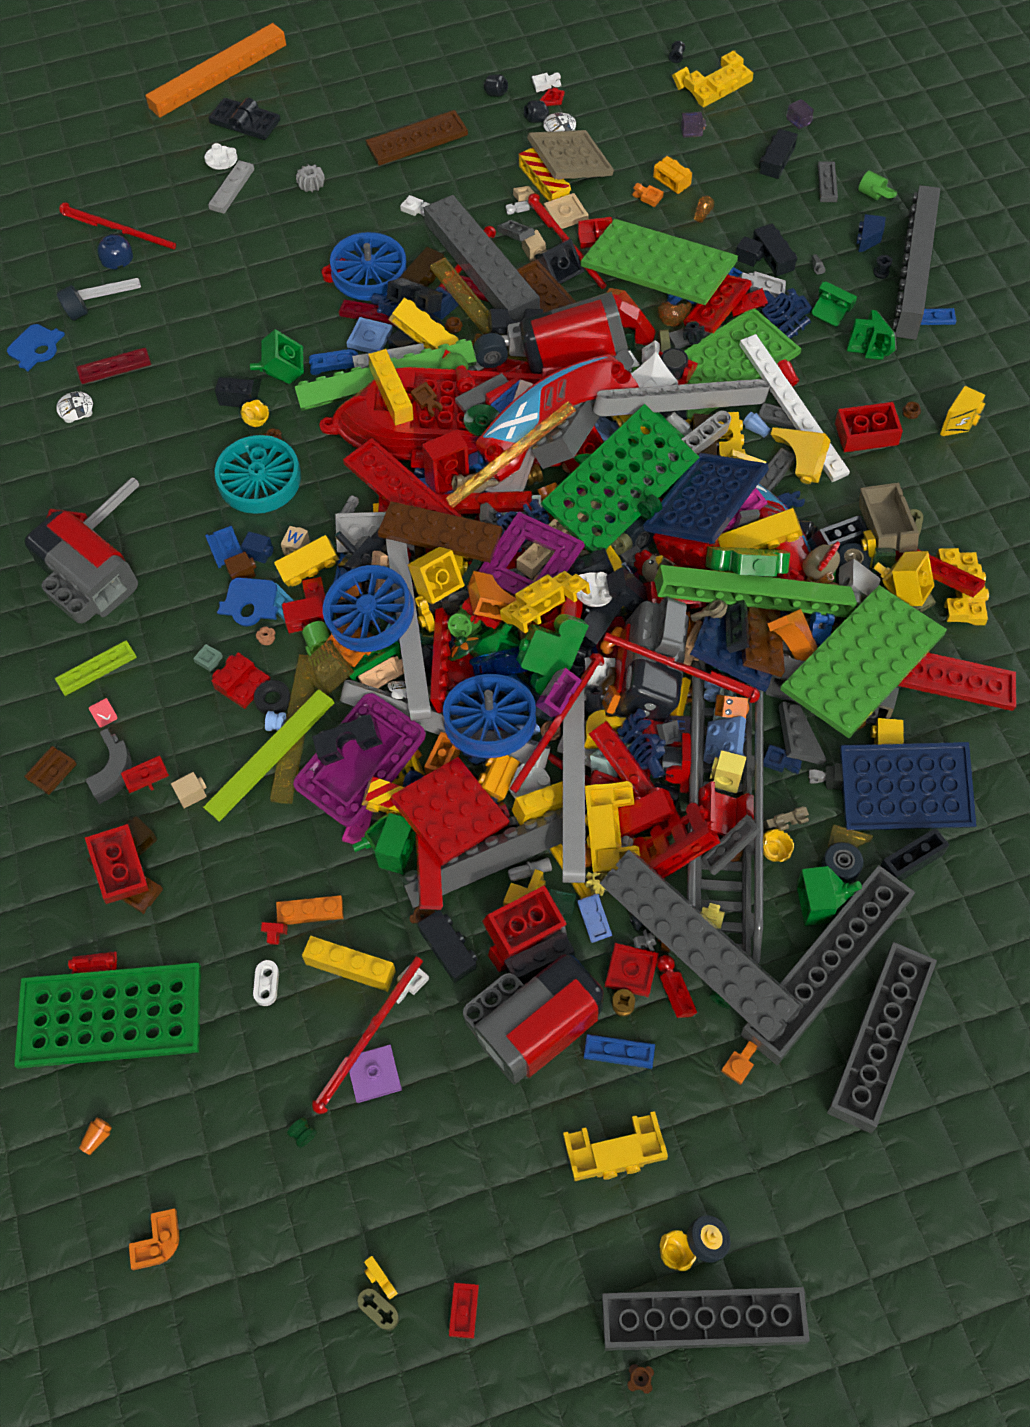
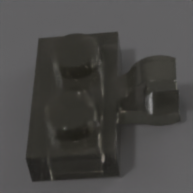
M448 595L434 604L428 603L429 611L432 613L434 620L435 611L439 608H444L446 614L451 617L460 610V605L464 603V600L449 601Z

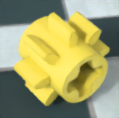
M594 872L593 874L587 873L586 879L588 881L585 886L590 888L591 894L598 893L603 896L606 889L600 882L606 877L607 872L598 874Z
M710 903L709 908L703 907L701 913L721 929L725 912L719 911L720 905Z

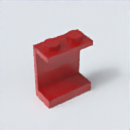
M712 781L699 788V806L702 805L705 808L706 812L703 813L706 822L711 823V830L716 834L725 836L746 815L751 816L754 820V795L746 793L736 799L715 792V782Z

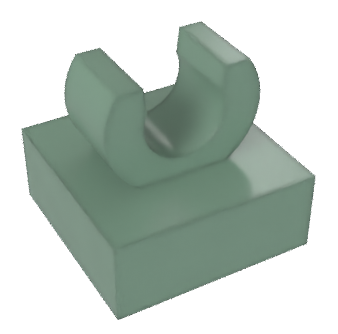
M205 644L193 659L195 663L211 672L219 665L218 662L223 656L222 653Z

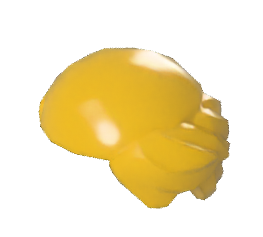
M260 400L246 402L242 406L241 416L246 424L252 427H259L267 421L269 409Z
M772 829L763 834V855L773 862H785L791 857L794 843L788 833Z
M674 1230L661 1237L660 1255L664 1264L674 1270H689L695 1262L696 1256L689 1248L687 1234Z

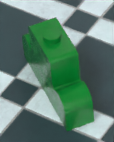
M707 547L706 567L712 570L732 571L737 575L777 576V573L785 574L789 571L790 552L786 550Z
M561 614L554 621L555 631L531 624L526 637L521 640L519 645L520 651L516 660L523 669L535 672L531 676L530 682L539 695H542L556 671L564 668L570 671L589 627L583 619L568 614Z

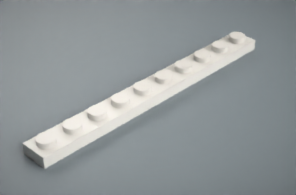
M755 334L740 340V347L761 378L770 383L769 390L796 430L823 433L758 336ZM830 443L823 470L830 480L834 482L848 476L850 471Z

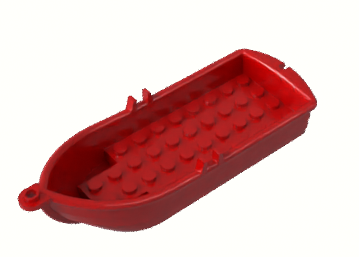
M396 368V372L413 407V420L395 426L375 379L351 399L344 402L336 410L333 417H326L320 421V430L323 433L339 434L357 449L372 438L397 460H411L412 450H422V444L455 430L459 432L468 445V455L478 451L476 449V441L480 436L471 434L465 428V414L455 403V398L464 393L457 388L456 370ZM467 370L475 380L474 388L501 373L508 381L517 377L519 380L535 384L542 379V374ZM424 382H427L437 395L435 401L442 405L441 412L437 408L432 409L434 417L428 414L427 407L421 409L410 395L412 390ZM535 457L532 466L534 464L541 466ZM563 462L552 465L551 467L560 466Z

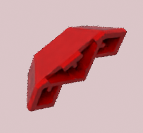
M609 288L607 293L612 292L623 327L636 330L635 343L642 345L652 343L656 331L641 309L626 291Z

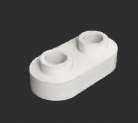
M270 960L259 963L255 971L253 996L261 1006H269L277 998L279 969ZM267 971H272L270 976H264ZM264 993H270L267 998H262Z

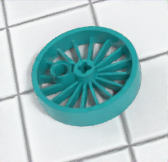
M256 435L245 437L232 443L221 453L215 465V481L222 498L234 509L245 513H266L282 507L293 498L300 486L301 469L294 450L286 442L272 436ZM265 449H270V450H271V451L269 452L268 456H267V453H266V450H265ZM247 452L251 464L249 465L239 455ZM276 452L282 453L279 457H277L275 460L271 462ZM287 458H289V459L291 460L290 462H287V463H285V464L279 465L280 463H282V462H283L284 460H286ZM236 459L245 468L230 464V462ZM294 468L293 472H283ZM226 469H229V470H232V471H235V472H238V473H224V472H225ZM279 479H290V480H289V482H285V481H282V480H279ZM223 480H235L226 484H222ZM264 484L275 494L268 496ZM260 485L266 496L264 498H259ZM274 485H277V486H280V487H283V488L279 491ZM238 487V488H237L236 490H234L232 493H230V492L228 491V490H230V489H233V488ZM255 489L254 499H249L250 495ZM246 490V492H245V494L243 495L242 498H241V497H238L240 494H242V493Z

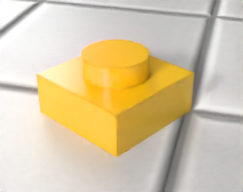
M687 67L672 74L678 90L685 87L684 77L690 74Z

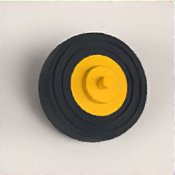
M709 1215L701 1216L694 1220L688 1228L687 1242L690 1250L698 1259L711 1263L722 1259L728 1253L731 1244L730 1234L726 1226L718 1218Z

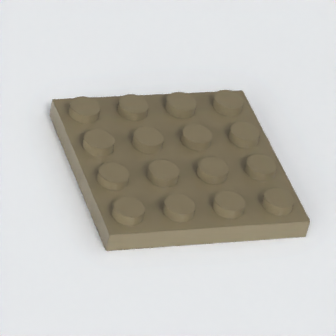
M586 130L532 132L528 134L527 139L554 179L613 175L614 169Z

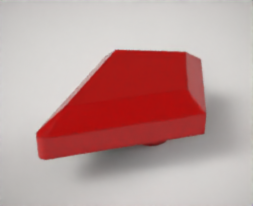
M558 88L548 89L540 100L544 101L546 106L562 105L565 91L558 90Z

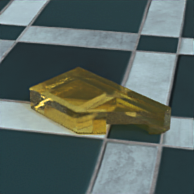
M833 825L828 847L835 843L846 842L857 848L870 842L873 835L855 830H846L844 827Z

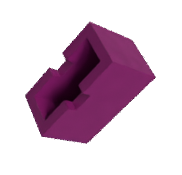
M566 668L556 671L535 705L550 717L560 715L582 680Z

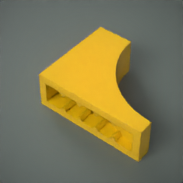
M772 428L771 435L775 441L786 444L794 450L797 462L795 474L800 481L805 484H811V482L818 483L831 442L826 433Z

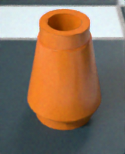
M96 1117L94 1122H90L79 1149L91 1155L111 1134L112 1126Z

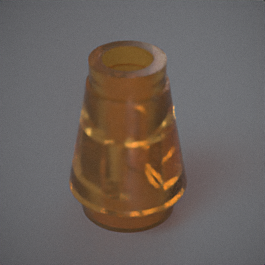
M703 196L699 199L694 216L697 222H703L714 208V200L711 197Z

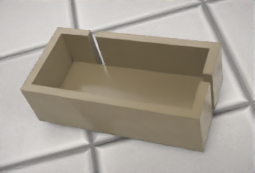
M892 483L860 488L859 507L866 526L872 531L876 539L877 555L895 554L896 551H899V553L917 551L919 531L903 496L900 484Z

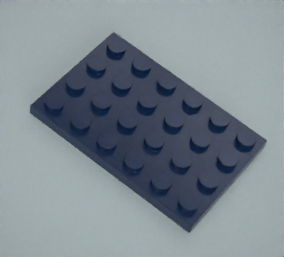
M699 453L698 456L700 458L681 476L662 500V510L654 513V516L644 523V530L714 544L769 470L768 463Z
M780 610L781 617L788 615L785 611ZM725 615L720 618L705 616L690 655L766 692L772 674L743 666L742 650L729 653L726 643Z
M969 742L840 746L845 831L976 827Z

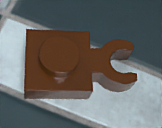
M427 382L411 391L410 395L421 409L427 407L428 414L431 417H434L433 408H437L440 412L442 411L441 403L435 401L437 395Z

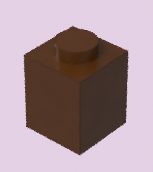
M246 552L224 560L232 580L235 578L251 579L256 577L254 569L257 567L253 558H248Z

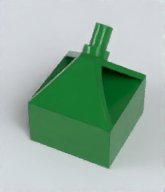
M275 329L261 340V361L259 363H250V370H260V372L291 384L304 374L303 346Z
M505 622L504 625L501 623L496 629H489L481 635L482 641L470 652V655L487 669L488 674L507 670L512 671L520 665L516 660L520 651V641L510 632L512 624Z
M388 813L376 821L365 832V836L360 841L352 844L355 852L364 848L366 850L370 848L379 868L404 874L416 842V832L403 816Z
M829 866L802 869L796 888L804 926L830 924L850 897L853 896L854 892L862 889L861 883L857 881L852 884H845Z

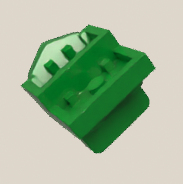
M826 281L822 282L819 288V299L812 310V315L825 323L837 327L846 313L850 312L856 304L857 296Z
M871 310L868 320L855 319L846 346L847 351L865 353V358L883 360L884 356H889L897 349L896 334L878 311Z

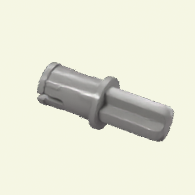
M547 857L532 863L528 861L526 865L509 869L508 875L511 881L527 877L532 878L535 869L544 873L552 871V866Z

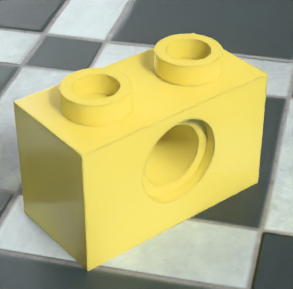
M721 750L720 757H715L710 776V779H714L715 788L737 794L746 761L745 756Z

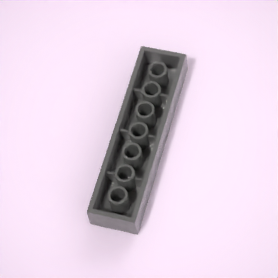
M893 942L886 955L827 1114L871 1134L877 1128L937 960Z
M804 1287L602 1294L605 1351L804 1345L810 1342Z

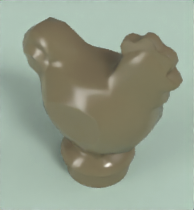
M459 474L452 478L453 491L460 493L463 491L467 493H481L485 489L499 484V481L488 479L481 474H469L465 477Z

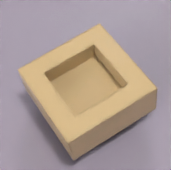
M529 186L513 188V195L520 202L528 200L529 195L534 193Z

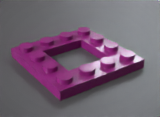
M518 512L500 538L491 563L484 562L478 572L493 575L497 584L504 591L515 596L517 592L534 583L506 569L525 539L554 552L535 581L547 574L553 578L563 571L568 572L585 544L573 536Z

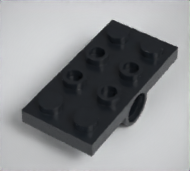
M224 97L208 117L211 124L262 140L267 139L281 120L279 114L260 109L256 101L251 98H246L241 103Z

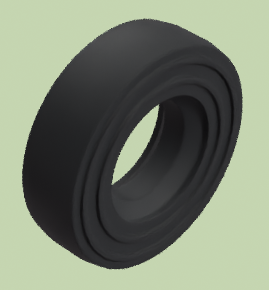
M269 680L257 687L254 693V702L257 709L265 715L268 711L279 714L289 707L291 694L283 682ZM270 692L280 694L279 701L274 704L267 703L265 697Z

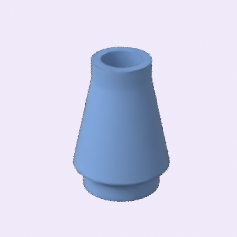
M750 412L743 421L746 429L761 435L763 438L771 430L757 413Z

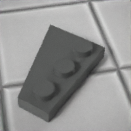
M782 702L778 707L787 757L823 765L827 759L801 706Z

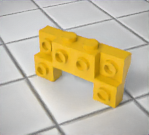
M732 51L721 57V66L723 68L706 77L696 70L684 77V86L694 95L698 104L704 108L750 83L753 80V72L743 65L744 59L735 51Z
M959 548L938 549L936 558L986 581V574L982 572L981 564H978L976 552L959 553ZM985 586L974 597H970L955 589L956 598L946 599L944 607L948 608L947 622H967L973 625L986 624L988 616L985 601L989 598V591L985 589Z
M566 571L553 578L547 574L515 594L516 601L500 610L501 618L507 624H513L526 633L528 632L527 624L534 621L539 625L541 623L540 616L564 602V595L573 602L577 601L576 593L581 590L588 595L590 593L589 583L579 575L571 576Z
M625 781L585 786L587 805L585 823L589 827L587 844L591 848L593 872L598 874L610 872L612 869L617 870L616 864L628 850L640 856L639 847L636 845L622 847L618 807L634 805L632 783Z
M655 1111L650 1112V1115L632 1117L635 1134L591 1145L587 1128H582V1131L571 1134L564 1132L563 1137L574 1181L595 1176L597 1178L603 1176L605 1180L617 1177L619 1172L626 1171L627 1174H633L641 1171L640 1167H644L645 1164L667 1160L668 1154Z

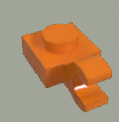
M636 183L633 187L635 191L632 195L636 198L641 197V201L655 207L663 198L664 192L650 185L646 188Z
M749 1041L741 1055L734 1051L721 1072L741 1085L754 1066L749 1060L756 1051L757 1045Z

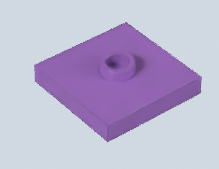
M391 1045L361 1053L349 1071L357 1103L402 1091Z

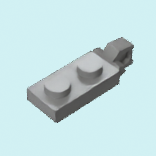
M756 271L749 274L742 272L739 276L740 278L751 280L752 286L750 290L752 291L763 288L764 292L769 291L775 298L781 293L785 294V280Z

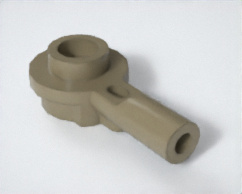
M716 599L703 608L702 611L691 614V619L695 622L704 619L705 616L720 618L725 615L728 605L725 601Z

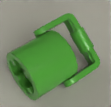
M870 170L863 176L858 188L859 192L875 200H878L881 196L895 198L898 193L887 187L888 179Z
M460 605V610L452 615L448 621L450 633L457 638L462 635L465 638L476 635L482 629L481 620L477 624H473L474 621H470L471 615L461 608L462 605Z
M323 621L312 622L302 630L307 644L305 650L312 665V655L315 656L317 654L319 656V650L320 654L323 655V651H321L322 645L330 637V632Z

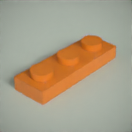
M341 895L276 902L277 923L289 925L343 919V898Z

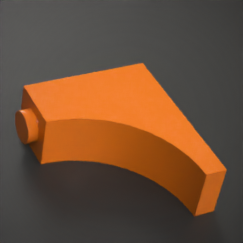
M473 571L467 587L473 614L502 620L500 610L516 601V598L504 591L497 584L493 575Z
M802 609L768 623L770 631H774L781 636L795 659L806 661L817 650L818 647Z

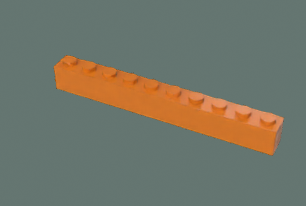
M271 23L145 95L149 109L160 118L286 46L284 31L274 23Z

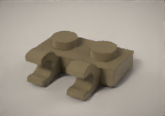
M801 806L795 808L792 812L775 815L774 818L763 821V829L771 828V830L778 829L783 831L789 828V825L785 824L787 822H790L791 825L808 822V817H805L809 815L807 808Z

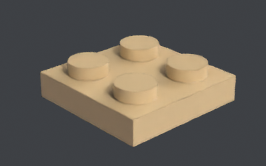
M575 193L544 203V208L561 229L578 224V221L588 220V213Z

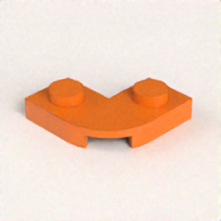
M175 1208L151 1214L153 1239L129 1244L132 1270L162 1264L175 1253L179 1244L178 1218Z

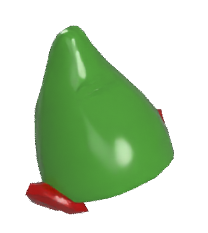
M445 350L439 369L456 370L458 366L463 365L469 370V365L461 354Z

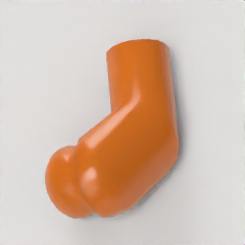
M615 627L611 634L620 638L623 629ZM603 640L600 644V649H602L604 654H610L615 644Z

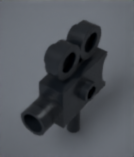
M379 529L371 537L362 536L355 545L341 531L335 534L336 539L349 551L337 566L344 568L348 572L361 566L371 565L372 553L374 551H381L386 554L381 549L386 544V539L378 536ZM370 580L361 582L362 589L366 593L369 590L368 582Z

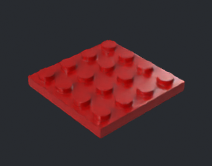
M459 757L390 797L391 802L441 866L501 830L510 822Z

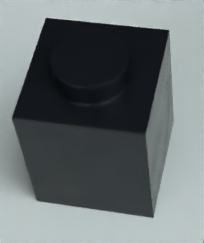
M744 236L736 249L737 261L754 267L757 261L760 262L763 257V243Z

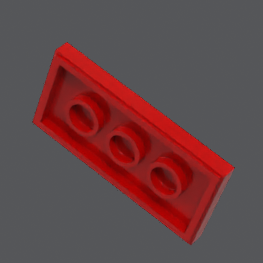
M727 275L706 305L697 303L684 319V325L686 326L689 322L696 321L699 323V326H704L706 332L714 334L752 286L751 280Z

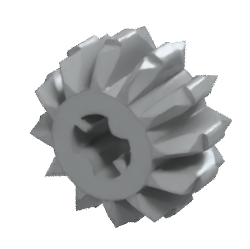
M308 164L307 167L302 166V169H299L296 175L300 189L305 190V192L311 191L313 193V190L319 191V188L323 187L325 177L321 168L316 167V165L310 166Z

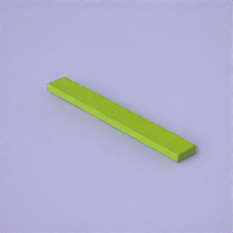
M318 689L203 808L220 822L334 704L333 699Z

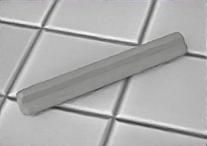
M133 278L77 290L82 300L138 289L141 287L139 278Z
M133 477L130 478L83 523L93 530L139 486L138 481Z

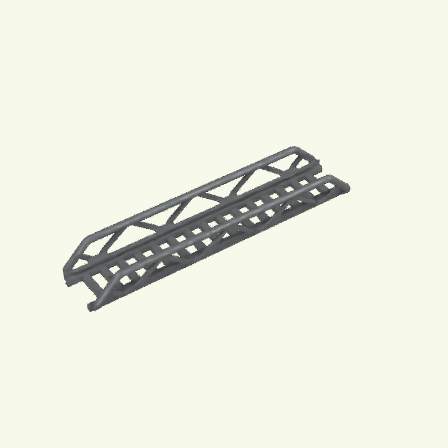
M700 659L699 661L693 660L692 667L706 672V662ZM725 675L727 677L745 683L732 675ZM692 676L689 804L696 803L699 806V788L709 783L704 782V773H711L713 763H704L703 760L705 752L704 737L707 735L705 718L714 717V708H705V680ZM759 690L760 698L755 702V755H752V703H749V712L746 715L745 724L746 737L744 738H746V741L743 743V753L746 757L742 772L743 784H739L737 791L738 794L742 795L746 793L752 794V777H755V823L761 832L742 849V862L730 861L721 869L742 872V882L701 879L702 869L708 870V868L701 859L702 855L688 863L686 897L700 912L703 907L709 908L710 903L720 905L719 911L742 912L741 923L722 922L720 930L722 932L741 933V944L736 945L757 964L760 962L763 933V691ZM736 693V697L747 698V697H745V696H742V695ZM715 788V792L732 793L729 791ZM690 822L688 823V833L693 831ZM751 855H754V913H751ZM701 889L742 892V902L701 900ZM751 937H753V953H752V956H751Z

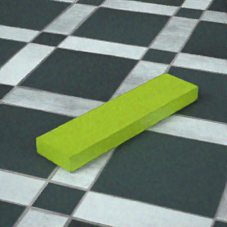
M126 640L56 677L55 680L66 696L137 657Z

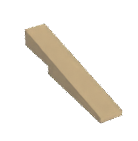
M584 490L580 495H586V491ZM592 501L591 507L595 509L599 503ZM573 503L569 504L567 508H572ZM584 514L577 515L581 522H584L587 518ZM556 519L548 524L571 536ZM533 543L517 559L516 569L532 579L549 561L554 552Z

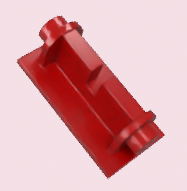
M763 288L744 295L732 310L733 316H740L751 309L764 307L768 301Z
M117 952L74 956L72 960L68 961L69 969H72V974L117 970Z

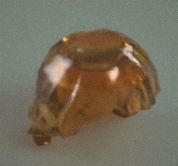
M668 301L665 304L662 303L658 307L660 320L667 326L675 327L681 325L690 312L691 302L673 305Z

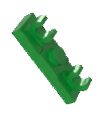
M396 641L386 648L371 652L369 656L365 654L355 667L348 664L349 678L357 681L356 677L388 660L391 656L395 655L401 658L400 643ZM343 664V665H344L343 667H344V669H345V674L348 676L347 671H346L347 669H346V667H345L346 665Z

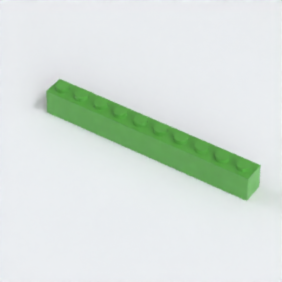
M466 339L456 341V344L451 346L449 344L438 346L439 349L431 350V348L424 349L420 354L416 355L409 353L401 359H396V357L390 358L395 369L403 367L439 369L445 350H449L451 353L461 354L467 360L469 367L477 363L471 340L466 341ZM355 367L348 373L341 371L334 373L333 377H318L314 382H299L298 386H295L300 408L304 411L352 398L374 380L370 368L362 369L361 367Z
M667 565L659 566L654 580L658 597L713 602L716 599H721V601H725L729 605L745 600L747 607L792 612L802 609L803 613L813 614V612H820L821 615L828 613L846 618L849 617L857 605L852 587L753 575H737L736 573Z

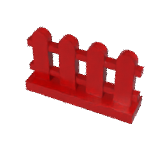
M690 803L686 807V816L681 818L679 815L673 814L668 820L669 827L665 829L660 826L653 827L651 830L652 838L646 841L644 838L638 837L634 840L633 846L639 847L640 857L659 875L665 878L721 842L719 836L711 830V823L706 822L703 813L706 812L705 808L702 805L698 806L696 803ZM690 822L693 831L687 833L685 825ZM670 834L673 835V838L675 840V842L671 845L669 844L667 836H669ZM654 845L657 854L652 857L649 848Z

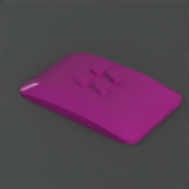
M373 693L364 695L341 723H348L362 715L371 714L377 722L383 744L363 751L356 740H350L344 745L342 750L344 759L326 766L318 759L317 753H315L296 776L293 783L294 788L300 794L345 827L356 824L368 811L366 806L361 804L369 780L372 777H376L392 783L426 736V732L421 725L411 721V718Z

